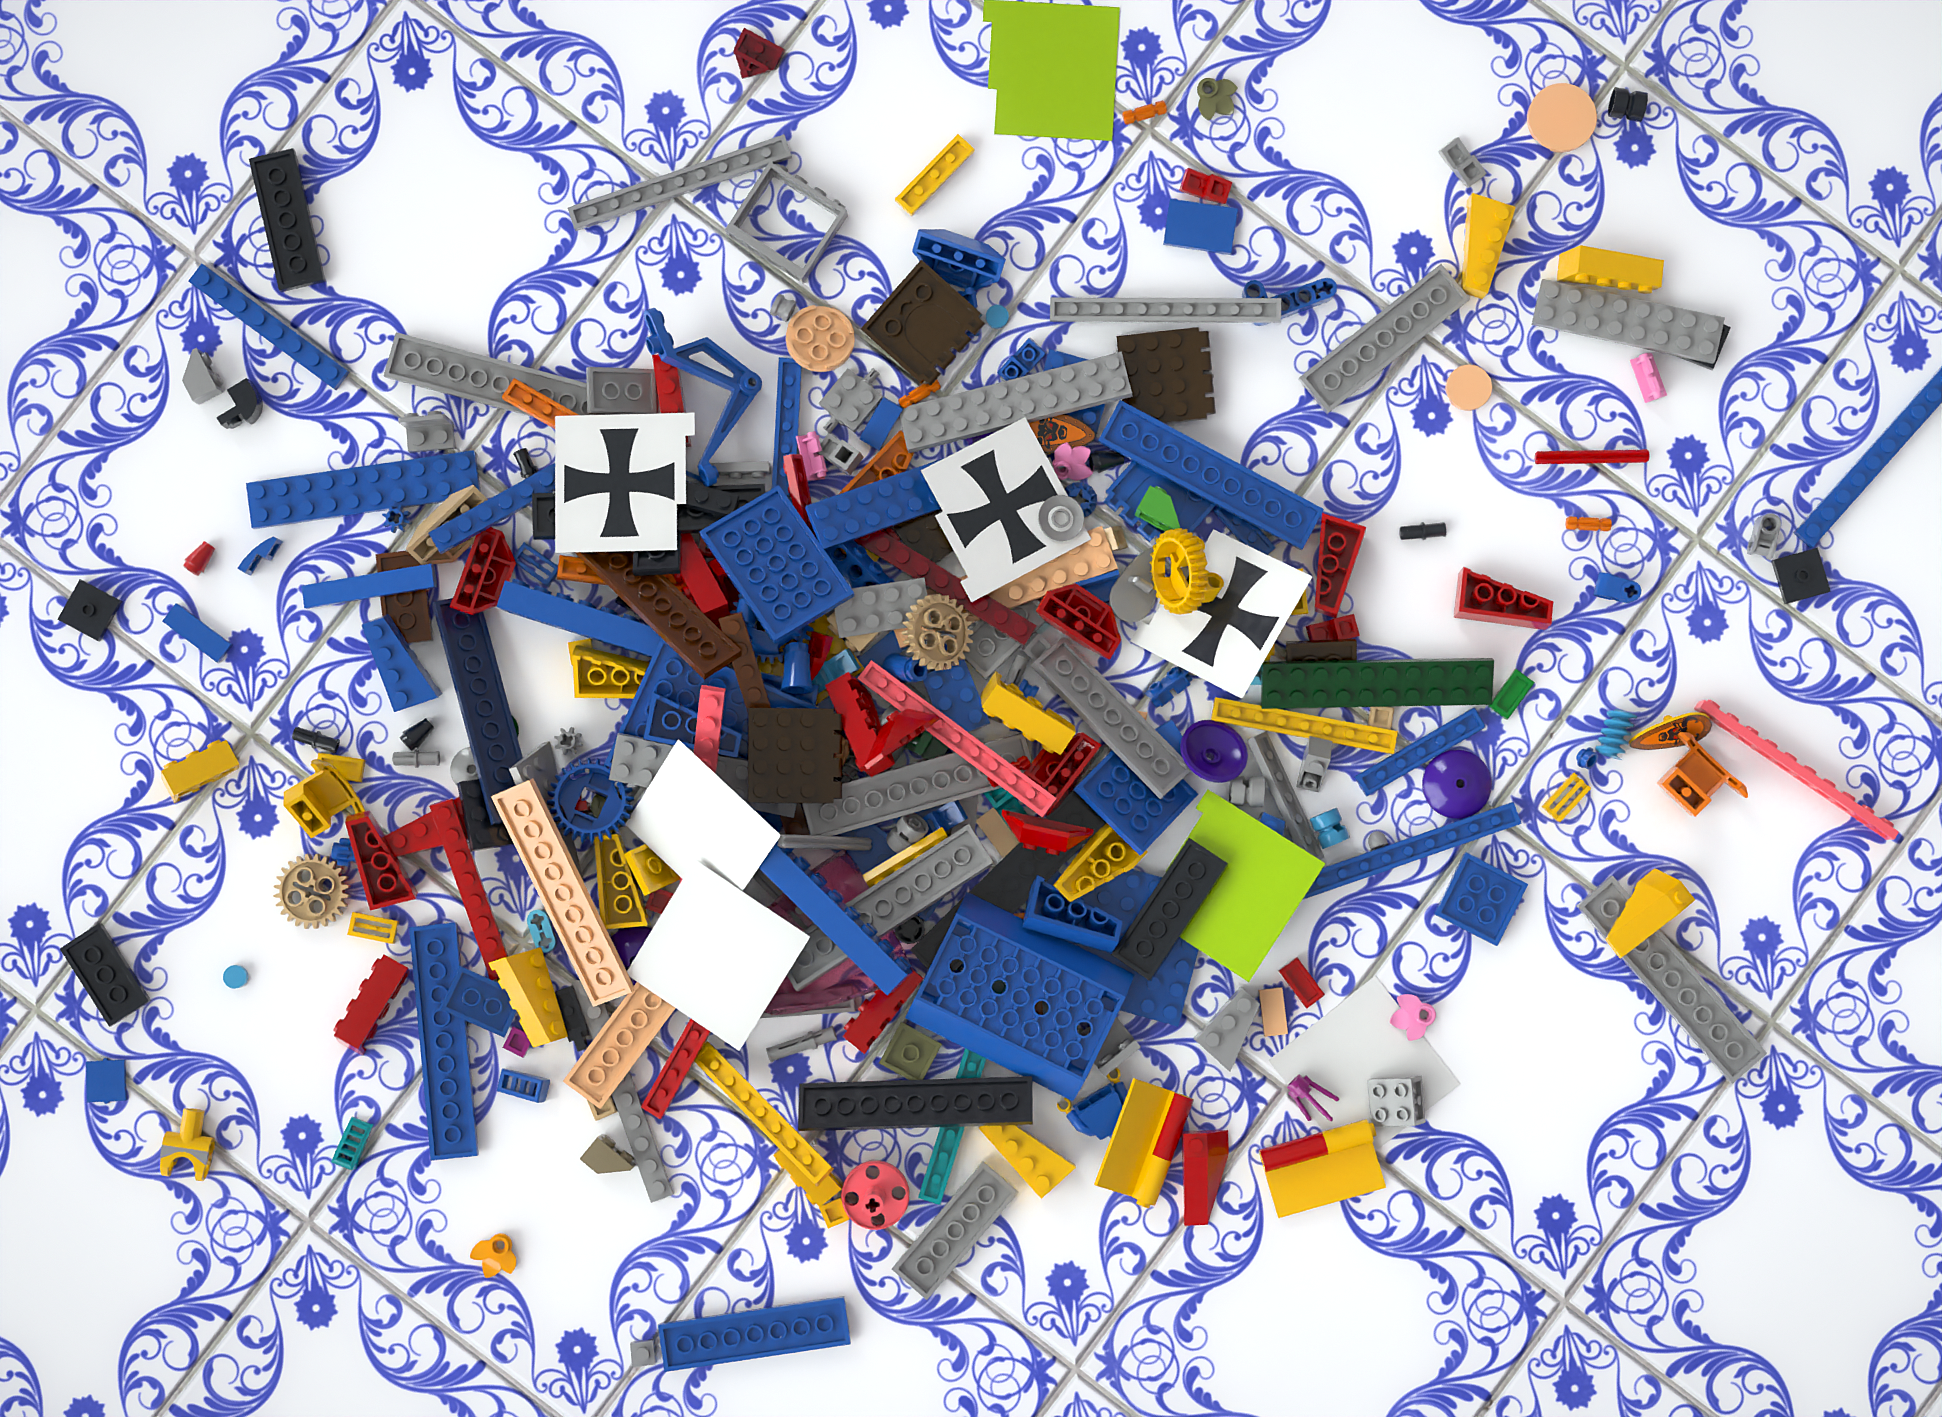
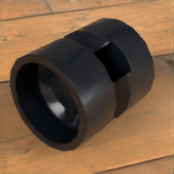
M1614 87L1608 105V117L1622 119L1626 115L1627 120L1641 122L1646 112L1648 93L1634 91L1630 94L1628 89Z
M915 915L895 928V935L902 943L914 944L923 937L925 924L922 918Z

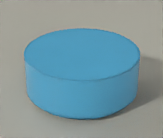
M993 305L987 310L986 322L990 327L1000 329L1007 324L1009 314L1005 307Z
M230 966L223 973V981L229 988H241L248 981V972L243 966Z

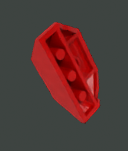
M490 527L476 535L453 596L451 608L474 615L497 607L505 580L510 581L516 565L503 531Z
M1076 583L1047 591L1036 609V612L1045 622L1081 646L1109 660L1122 640L1120 633H1118L1112 608Z
M1084 732L1076 733L1061 755L1055 751L1050 753L1042 748L1032 761L1031 766L1023 773L1057 798V801L1048 811L1047 815H1050L1062 804L1085 774L1102 746Z
M1002 810L1001 813L1018 842L1024 843L1023 848L1036 851L1037 846L1046 848V853L1059 856L1060 851H1068L1094 832V829Z

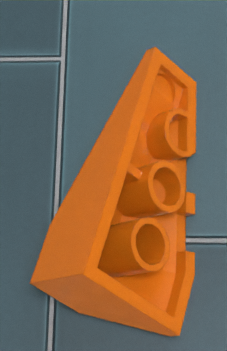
M900 430L839 494L905 472L914 452L908 453L904 433Z

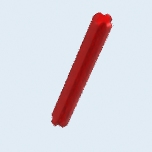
M1647 449L1537 451L1534 455L1535 464L1646 463L1649 461L1650 454Z

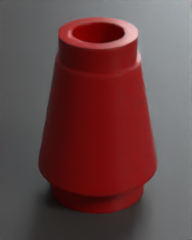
M203 541L184 559L183 567L192 574L199 576L200 573H204L215 548Z

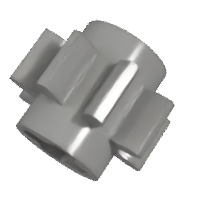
M570 727L569 732L560 728L562 734L554 736L558 740L555 748H563V755H567L568 750H571L573 754H577L575 748L583 746L578 739L582 734H573L574 727ZM566 736L571 738L573 737V740L571 741V746L566 744L564 745V742L566 741Z

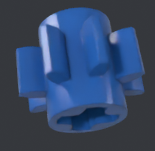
M400 504L397 506V509L389 505L387 514H382L386 518L383 526H392V533H396L397 529L406 532L404 527L407 524H412L407 517L411 512H402L403 507ZM396 514L400 516L398 524L394 522Z
M340 838L339 843H333L331 857L332 860H337V865L350 866L351 861L356 862L349 838Z

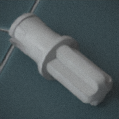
M415 749V752H394L392 761L395 766L415 765V768H418L419 765L439 766L440 752H419L418 749Z

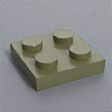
M901 1021L879 1064L908 1080H923L942 1043Z

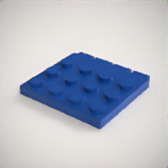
M1132 461L1105 491L1108 496L1103 501L1114 512L1121 506L1123 510L1118 516L1131 527L1137 522L1141 523L1136 531L1149 543L1154 537L1160 538V534L1165 532L1135 516V512L1149 486L1154 488L1156 486L1167 492V495L1171 496L1180 528L1182 530L1187 529L1188 533L1193 532L1216 506L1135 461Z

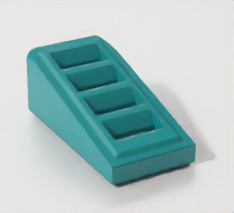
M352 1116L331 1162L349 1170H355L374 1125ZM353 1126L365 1130L364 1134L352 1130ZM349 1136L361 1139L360 1143L349 1139ZM346 1144L357 1148L356 1152L346 1149ZM342 1154H345L353 1158L350 1161L345 1158H342L341 1156Z

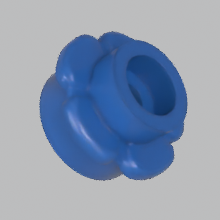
M1588 747L1587 750L1581 749L1576 756L1577 765L1586 769H1591L1598 759V754L1591 747Z

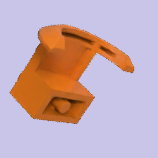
M1680 732L1678 734L1689 750L1657 784L1689 815L1696 817L1712 801L1710 797L1724 783L1742 797L1748 798L1747 787L1710 756L1690 732Z

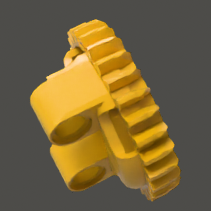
M1182 528L1167 530L1160 534V538H1157L1156 544L1153 545L1154 552L1150 554L1152 561L1149 563L1152 565V570L1149 572L1152 573L1151 581L1154 582L1152 589L1157 591L1156 597L1160 598L1159 603L1164 605V609L1169 610L1170 613L1181 615L1197 611V606H1201V603H1207L1215 599L1224 586V581L1218 574L1205 570L1208 563L1203 551L1205 544L1202 539L1193 536L1192 532L1188 533L1187 529L1182 530ZM1165 557L1171 558L1170 577H1165ZM1189 566V584L1181 567Z

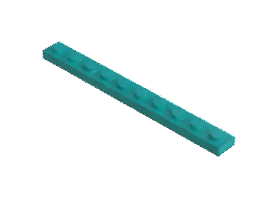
M996 980L992 985V989L995 993L1001 994L1005 991L1006 984L1002 980ZM965 1048L955 1079L981 1078L986 1058ZM940 1127L918 1195L919 1199L938 1205L941 1204L965 1127Z

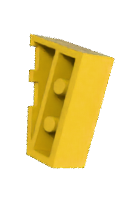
M216 740L208 744V749L199 752L195 750L187 754L185 760L178 763L174 760L163 766L164 770H161V779L174 804L181 800L180 796L191 791L195 793L200 790L199 787L209 782H215L239 769V762L227 740L223 742Z
M780 1149L776 1150L773 1155L778 1164L791 1175L792 1181L798 1187L801 1186L805 1190V1196L812 1205L817 1204L821 1207L843 1187L832 1173L816 1186Z

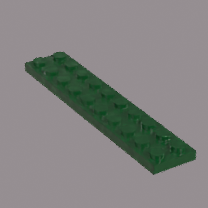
M1451 658L1263 662L1261 665L1260 706H1262V709L1492 705L1494 659Z

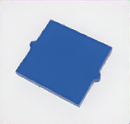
M104 1058L103 1061H86L87 1103L104 1102V1104H108L110 1101L127 1100L126 1059L109 1060Z

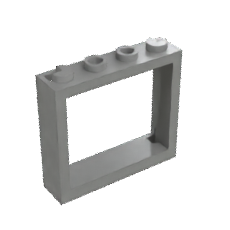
M769 162L727 225L725 232L733 240L804 284L848 217L847 210L845 209L846 206L837 199L832 201L827 198V194L820 188H811L807 185L808 182L801 176H792L788 173V169L785 166ZM773 177L836 216V219L804 268L799 267L740 229Z

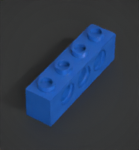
M854 540L825 550L851 589L871 586V582H874L876 585L896 582L889 578L883 572L882 567L877 562H874L867 555L866 550ZM840 548L846 552V555L840 551ZM856 565H858L862 569V571H859L856 568Z

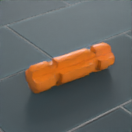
M1162 100L1155 102V105L1151 103L1134 108V111H1124L1122 117L1124 123L1128 125L1134 123L1135 120L1138 122L1155 117V114H1158V116L1165 114L1167 106L1165 101Z
M936 379L931 386L929 384L920 385L909 392L908 396L904 395L899 398L900 406L907 408L913 403L920 402L928 397L931 392L934 393L941 388L940 383Z
M1569 516L1566 518L1565 526L1569 530L1578 528V530L1597 531L1600 529V531H1610L1612 520L1610 518L1599 520V518L1580 517L1577 519V517Z

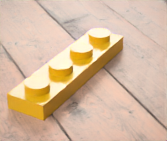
M957 134L895 198V202L912 217L974 153L975 149Z
M943 827L939 828L863 874L865 882L871 888L948 838V835Z

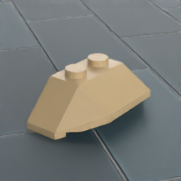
M474 485L451 494L418 525L406 550L421 565L454 562L473 544L476 535L440 554L428 533L488 499Z

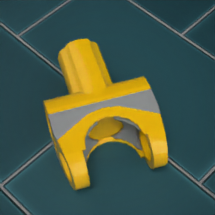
M184 1108L180 1133L171 1131L165 1133L160 1153V1172L162 1176L169 1177L177 1160L180 1157H185L193 1163L196 1181L203 1182L206 1179L213 1160L215 1139L201 1136L204 1110Z

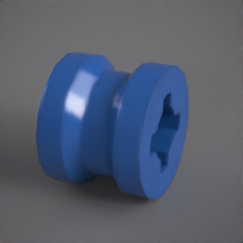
M1023 679L1019 686V690L1023 692V696L1026 698L1028 696L1035 697L1040 689L1037 685H1030L1026 679Z

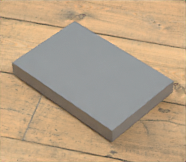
M586 368L588 414H657L654 369Z

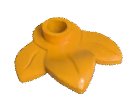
M503 1233L494 1235L490 1240L478 1242L470 1253L471 1259L483 1260L482 1268L485 1278L496 1275L501 1269L512 1274L516 1267L517 1260L512 1252V1240ZM498 1241L504 1242V1249H499L497 1247Z

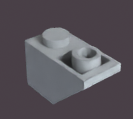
M195 348L191 352L182 382L191 400L200 405L223 393L220 387L223 383L217 372L213 373L210 367L213 363L207 352L203 353L198 348Z
M1309 736L1296 784L1297 788L1319 793L1331 760L1332 741Z

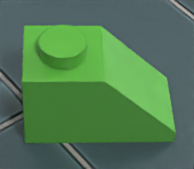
M1149 486L1135 512V516L1163 531L1180 528L1171 496L1167 495V492L1156 486L1154 488Z

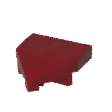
M743 28L733 50L738 62L741 78L745 79L775 70L785 49Z

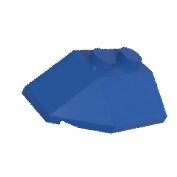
M919 229L912 249L913 254L919 261H924L947 283L964 289L973 287L974 291L999 282L1006 261L989 244L946 229Z

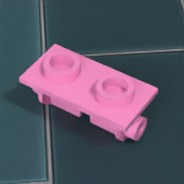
M1644 353L1637 358L1631 359L1630 363L1645 403L1667 396L1652 353Z
M816 431L809 432L807 435L796 436L799 452L803 457L807 481L823 480L827 476L826 472H828L823 455L819 456L817 454L822 451L819 440L820 436L816 434Z

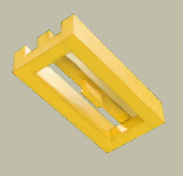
M1572 773L1541 806L1557 822H1561L1591 789L1575 773ZM1574 780L1576 784L1558 802V804L1553 809H1551L1549 806ZM1581 787L1582 790L1558 815L1557 811Z
M352 912L347 935L395 944V935H397L399 921ZM356 918L390 924L392 927L390 929L356 922ZM360 927L374 931L389 933L390 937L387 938L363 932L354 931V928Z

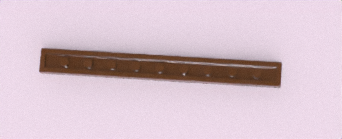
M742 611L720 617L719 622L722 632L741 649V656L734 660L732 664L747 712L748 708H772ZM801 803L796 805L794 818L780 815L786 835H810Z

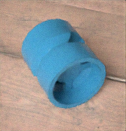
M1338 808L1331 809L1309 819L1314 831L1319 832L1317 838L1322 849L1350 838L1346 826L1340 824L1342 817Z

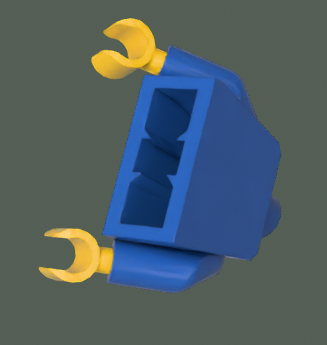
M1115 1068L1118 1074L1117 1078L1113 1079L1109 1074L1106 1075L1107 1079L1114 1083L1113 1086L1109 1083L1073 1105L1075 1110L1071 1109L1072 1103L1067 1098H1064L1068 1103L1066 1109H1062L1059 1103H1057L1058 1110L1066 1112L1067 1119L1078 1132L1090 1137L1096 1135L1099 1140H1103L1108 1136L1111 1139L1128 1093L1124 1082H1120L1121 1073L1118 1068Z

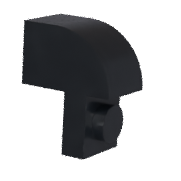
M245 378L227 389L236 406L216 417L220 425L226 429H234L240 426L243 419L252 425L259 419L262 413L263 401L253 382Z

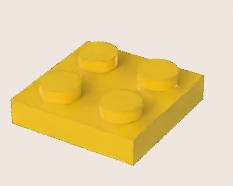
M646 844L624 854L644 896L680 880V876Z

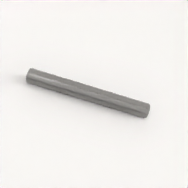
M781 835L778 839V846L780 848L865 851L872 848V841L870 838Z

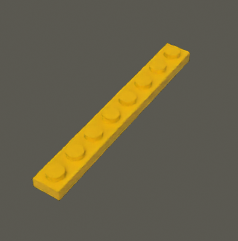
M1217 697L1214 698L1211 715L1212 721L1309 739V736L1332 741L1334 744L1387 754H1394L1398 731L1287 710L1262 709L1260 705Z
M707 1041L696 1058L695 1063L818 1186L834 1168Z

